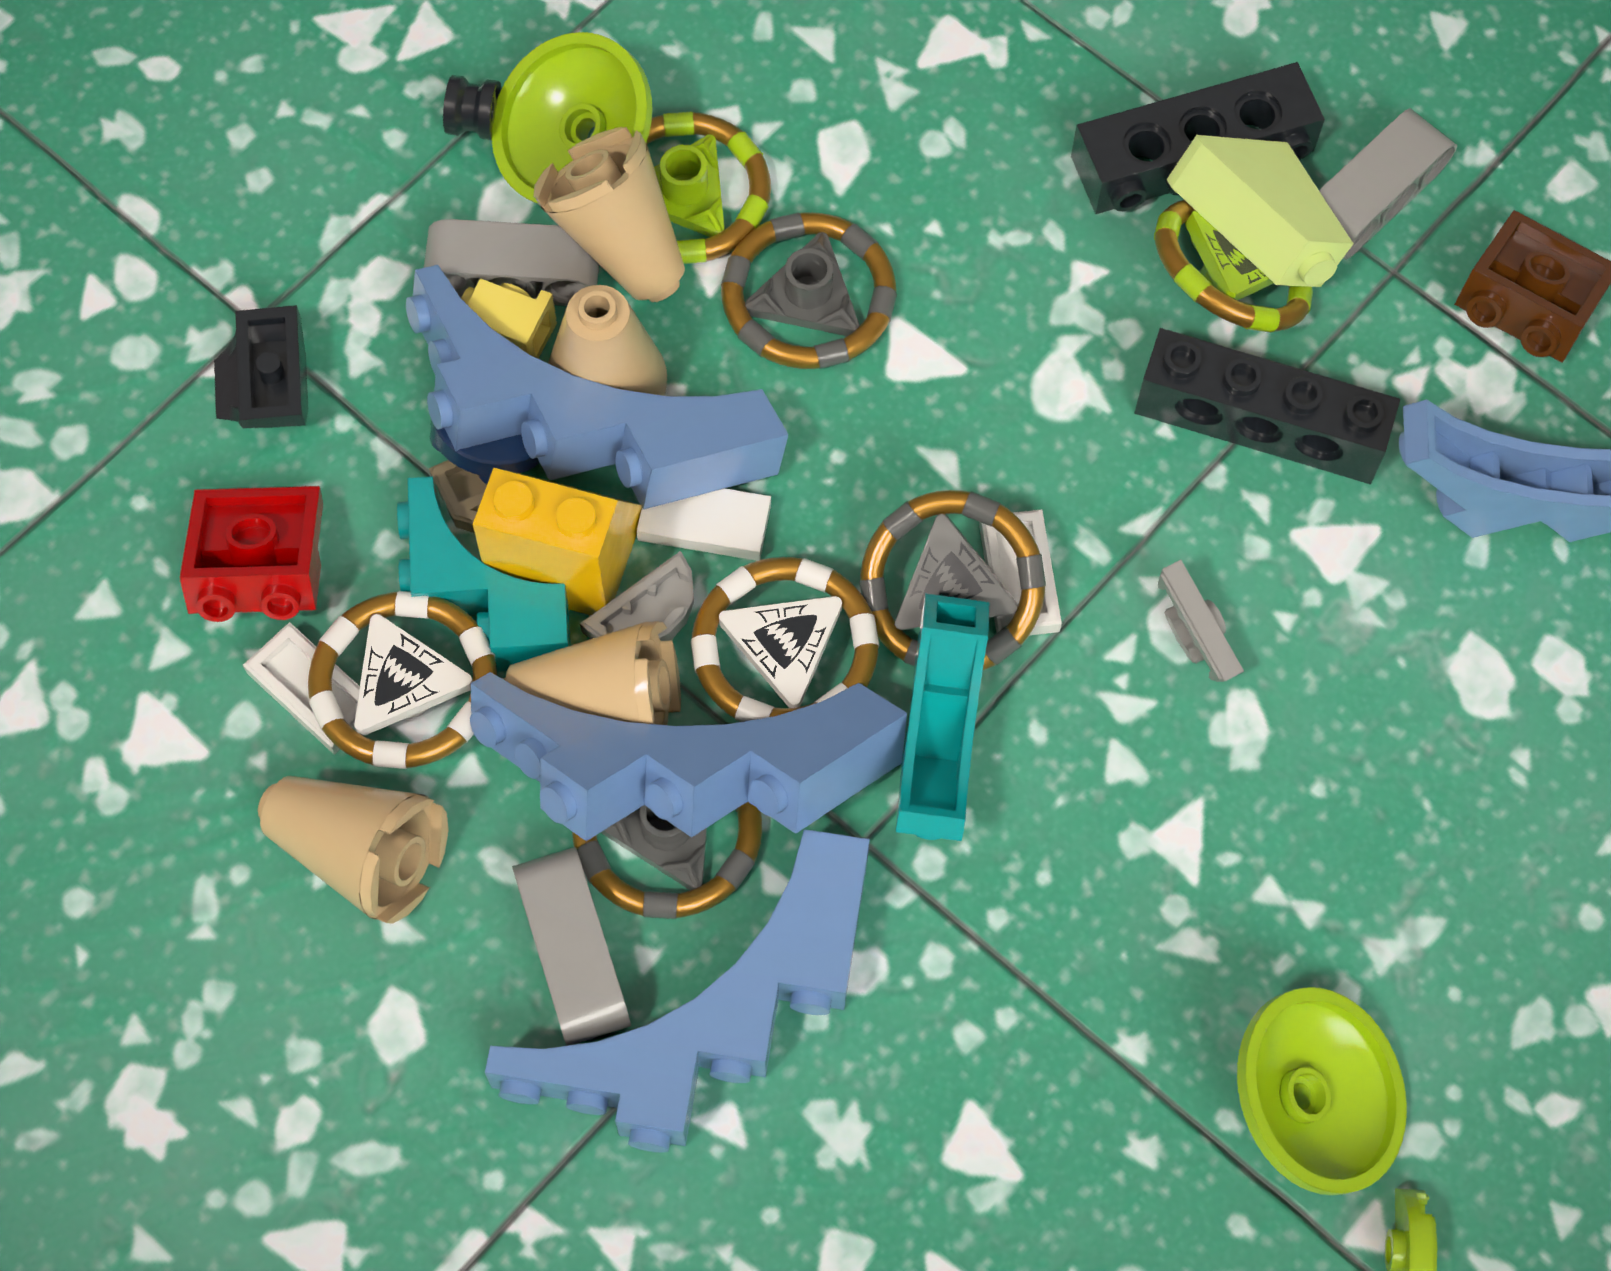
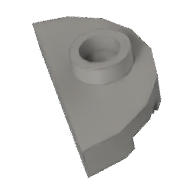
M679 551L606 604V606L580 623L581 632L589 639H593L646 621L664 622L667 629L658 634L660 641L672 640L687 624L694 604L692 570L682 552Z
M1182 560L1163 568L1159 577L1158 588L1165 589L1173 603V606L1166 609L1164 613L1176 640L1192 663L1205 660L1211 670L1209 671V678L1216 682L1227 681L1244 672L1223 635L1226 632V625L1219 609L1212 601L1208 599L1204 601Z

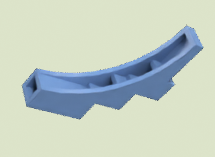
M439 265L415 270L413 296L406 299L407 316L412 330L416 334L422 332L428 344L430 364L436 375L434 391L429 392L427 396L431 420L437 429L445 428L455 451L522 434L526 452L532 459L538 458L549 481L616 464L620 481L626 488L631 487L643 510L778 475L788 433L762 389L721 396H662L617 389L571 375L529 355L491 329L460 298Z
M1427 399L1403 406L1404 432L1399 436V449L1405 465L1437 488V503L1443 517L1470 537L1487 535L1539 521L1548 525L1568 542L1611 532V449L1575 448L1537 443L1491 432L1452 416Z
M491 672L471 683L472 714L470 716V725L474 736L481 744L491 747L518 766L529 778L539 781L540 809L545 811L554 822L563 824L585 841H588L643 805L650 808L659 818L667 820L692 838L747 801L757 807L760 812L772 817L796 834L902 763L907 713L860 683L822 702L778 716L732 724L693 726L624 722L574 711L528 694Z
M804 829L791 878L768 923L736 964L700 995L649 1025L598 1042L547 1049L490 1046L485 1074L491 1088L500 1089L499 1097L521 1104H538L540 1096L567 1100L566 1107L568 1109L584 1114L604 1115L606 1114L607 1106L617 1108L615 1122L619 1136L629 1137L628 1145L640 1150L662 1153L669 1151L670 1144L686 1146L699 1067L711 1069L710 1076L715 1079L732 1083L750 1082L751 1075L766 1077L779 1000L789 1001L791 1009L810 1015H827L830 1013V1008L845 1009L870 839Z

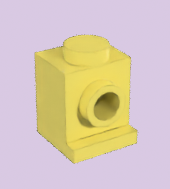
M480 278L476 287H468L461 297L491 329L538 359L557 324L553 296L551 293L543 290L540 291L536 299H533L526 291L513 284L502 283L499 286Z

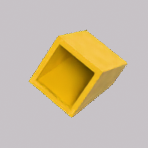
M493 468L476 513L473 528L481 561L485 565L500 573L529 582L565 584L569 610L593 615L616 597L637 536L642 506L545 479Z

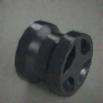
M452 75L447 83L444 98V132L448 135L459 136L464 131L476 132L481 139L492 140L491 130L495 119L497 99L502 89L501 83L496 80L487 79L481 85L469 83L464 76Z

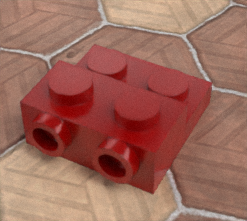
M320 486L194 490L179 577L188 614H199L202 618L212 622L229 620L235 612H263L272 619L288 620L295 617L299 611L316 610L321 572L318 543L323 511Z

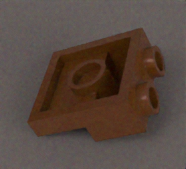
M1513 210L1472 269L1454 305L1465 310L1469 319L1477 326L1483 328L1495 326L1521 340L1523 348L1529 354L1535 357L1550 356L1563 363L1611 285V261Z

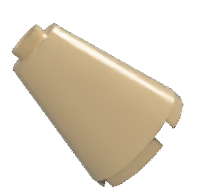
M618 127L600 132L579 142L568 150L573 161L559 172L553 163L543 171L534 187L535 199L541 209L634 299L658 302L668 298L679 288V280L684 274L685 266L647 143L637 130L634 137H632L627 127Z
M605 285L588 286L575 293L568 302L548 364L571 375L617 389L666 396L667 370L664 359L625 297L616 289Z
M646 621L512 664L507 670L506 678H502L528 694L568 709L624 722L667 725L668 712L681 711L680 676L676 651L672 640L660 641L658 634L667 629L664 622Z
M286 776L265 790L258 805L260 826L266 837L369 918L390 924L408 916L423 900L430 887L419 882L423 878L429 864L440 867L448 837L447 812L443 806L433 803L434 800L423 794Z

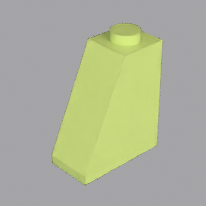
M1196 135L1167 178L1169 185L1275 285L1322 287L1325 281L1333 276L1337 265L1353 245L1352 240L1288 142Z

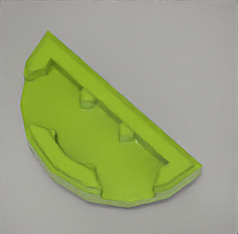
M1395 1188V1229H1388L1385 1239V1265L1387 1271H1437L1436 1221L1432 1214H1425V1204L1427 1205L1429 1196L1424 1190Z

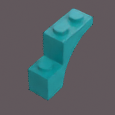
M433 476L408 478V501L398 502L397 506L400 539H409L410 559H399L400 591L410 592L411 597H440L459 606L469 615H477V625L485 633L490 643V651L495 655L497 672L507 671L512 664L571 646L570 610L565 584L529 582L500 573L485 565L460 544L447 526L441 514V504Z
M925 593L915 656L912 697L901 763L896 832L913 834L927 840L942 838L962 841L966 821L975 721L988 641L990 602Z

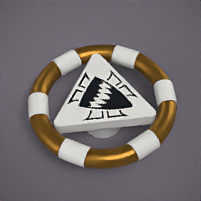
M776 557L759 560L739 567L718 582L704 600L697 614L692 632L691 647L694 669L711 699L727 714L735 718V720L744 722L778 716L806 707L800 706L842 608L850 619L855 650L851 668L842 683H839L814 703L806 706L822 702L857 683L865 687L868 686L878 658L879 640L875 617L859 590L833 568L806 558ZM772 581H795L824 593L826 592L831 596L726 611L729 605H732L757 585ZM718 624H720L721 628L789 708H775L743 696L729 684L720 670L716 641Z
M407 591L378 595L353 606L341 616H338L320 638L309 669V703L320 729L338 748L353 758L371 764L374 767L407 769L427 765L450 755L467 743L474 735L470 725V716L472 714L471 694L468 701L452 719L447 728L426 740L409 744L374 741L364 736L402 719H412L420 716L430 707L470 691L472 682L490 672L497 676L495 655L491 653L490 643L481 627L477 625V622L467 612L454 603L440 597H411V593ZM391 616L430 618L447 626L459 637L473 667V680L467 672L386 618ZM369 625L354 722L355 731L345 721L336 697L332 692V674L337 658L359 631Z

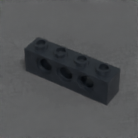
M1295 62L1077 124L1071 158L1095 214L1113 209L1128 211L1151 198L1169 193L1179 195L1171 188L1167 178L1196 135L1288 142L1297 158L1301 160L1309 153L1314 152L1325 119L1299 63ZM1246 125H1253L1260 129H1252ZM1143 156L1151 159L1152 161H1142L1135 157Z
M1160 328L1143 378L1134 414L1371 485L1386 453L1401 399Z

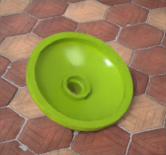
M588 32L568 33L557 36L529 52L510 73L500 91L491 130L494 157L507 183L518 194L538 204L534 197V187L543 171L553 163L559 172L573 161L568 150L579 142L586 140L589 131L594 126L595 129L591 137L614 128L627 127L632 137H634L637 130L641 133L645 142H647L652 122V96L644 70L635 57L620 44L605 36Z
M1316 987L1300 988L1280 994L1266 1002L1256 1012L1246 1028L1241 1041L1237 1062V1084L1240 1104L1255 1143L1270 1164L1292 1183L1310 1192L1322 1195H1343L1371 1186L1393 1164L1403 1142L1406 1127L1407 1102L1404 1080L1398 1060L1388 1039L1365 1010L1347 997L1331 990Z

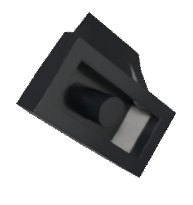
M297 305L235 311V336L227 348L214 360L216 419L236 421L243 429L305 426L308 415L306 352L301 316Z

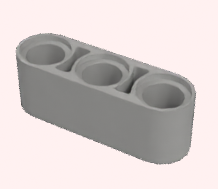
M1411 108L1401 113L1319 190L1353 242L1352 247L1343 257L1345 260L1357 253L1431 183L1445 168L1457 149V145Z
M446 219L436 221L429 226L424 268L439 265L460 298L468 287L475 288L481 278L499 286L502 283L518 286L533 299H536L540 291L543 290L552 294L554 305L567 306L572 296L579 290L597 285L599 264L559 225Z
M576 847L512 866L566 1046L631 1027L624 998Z

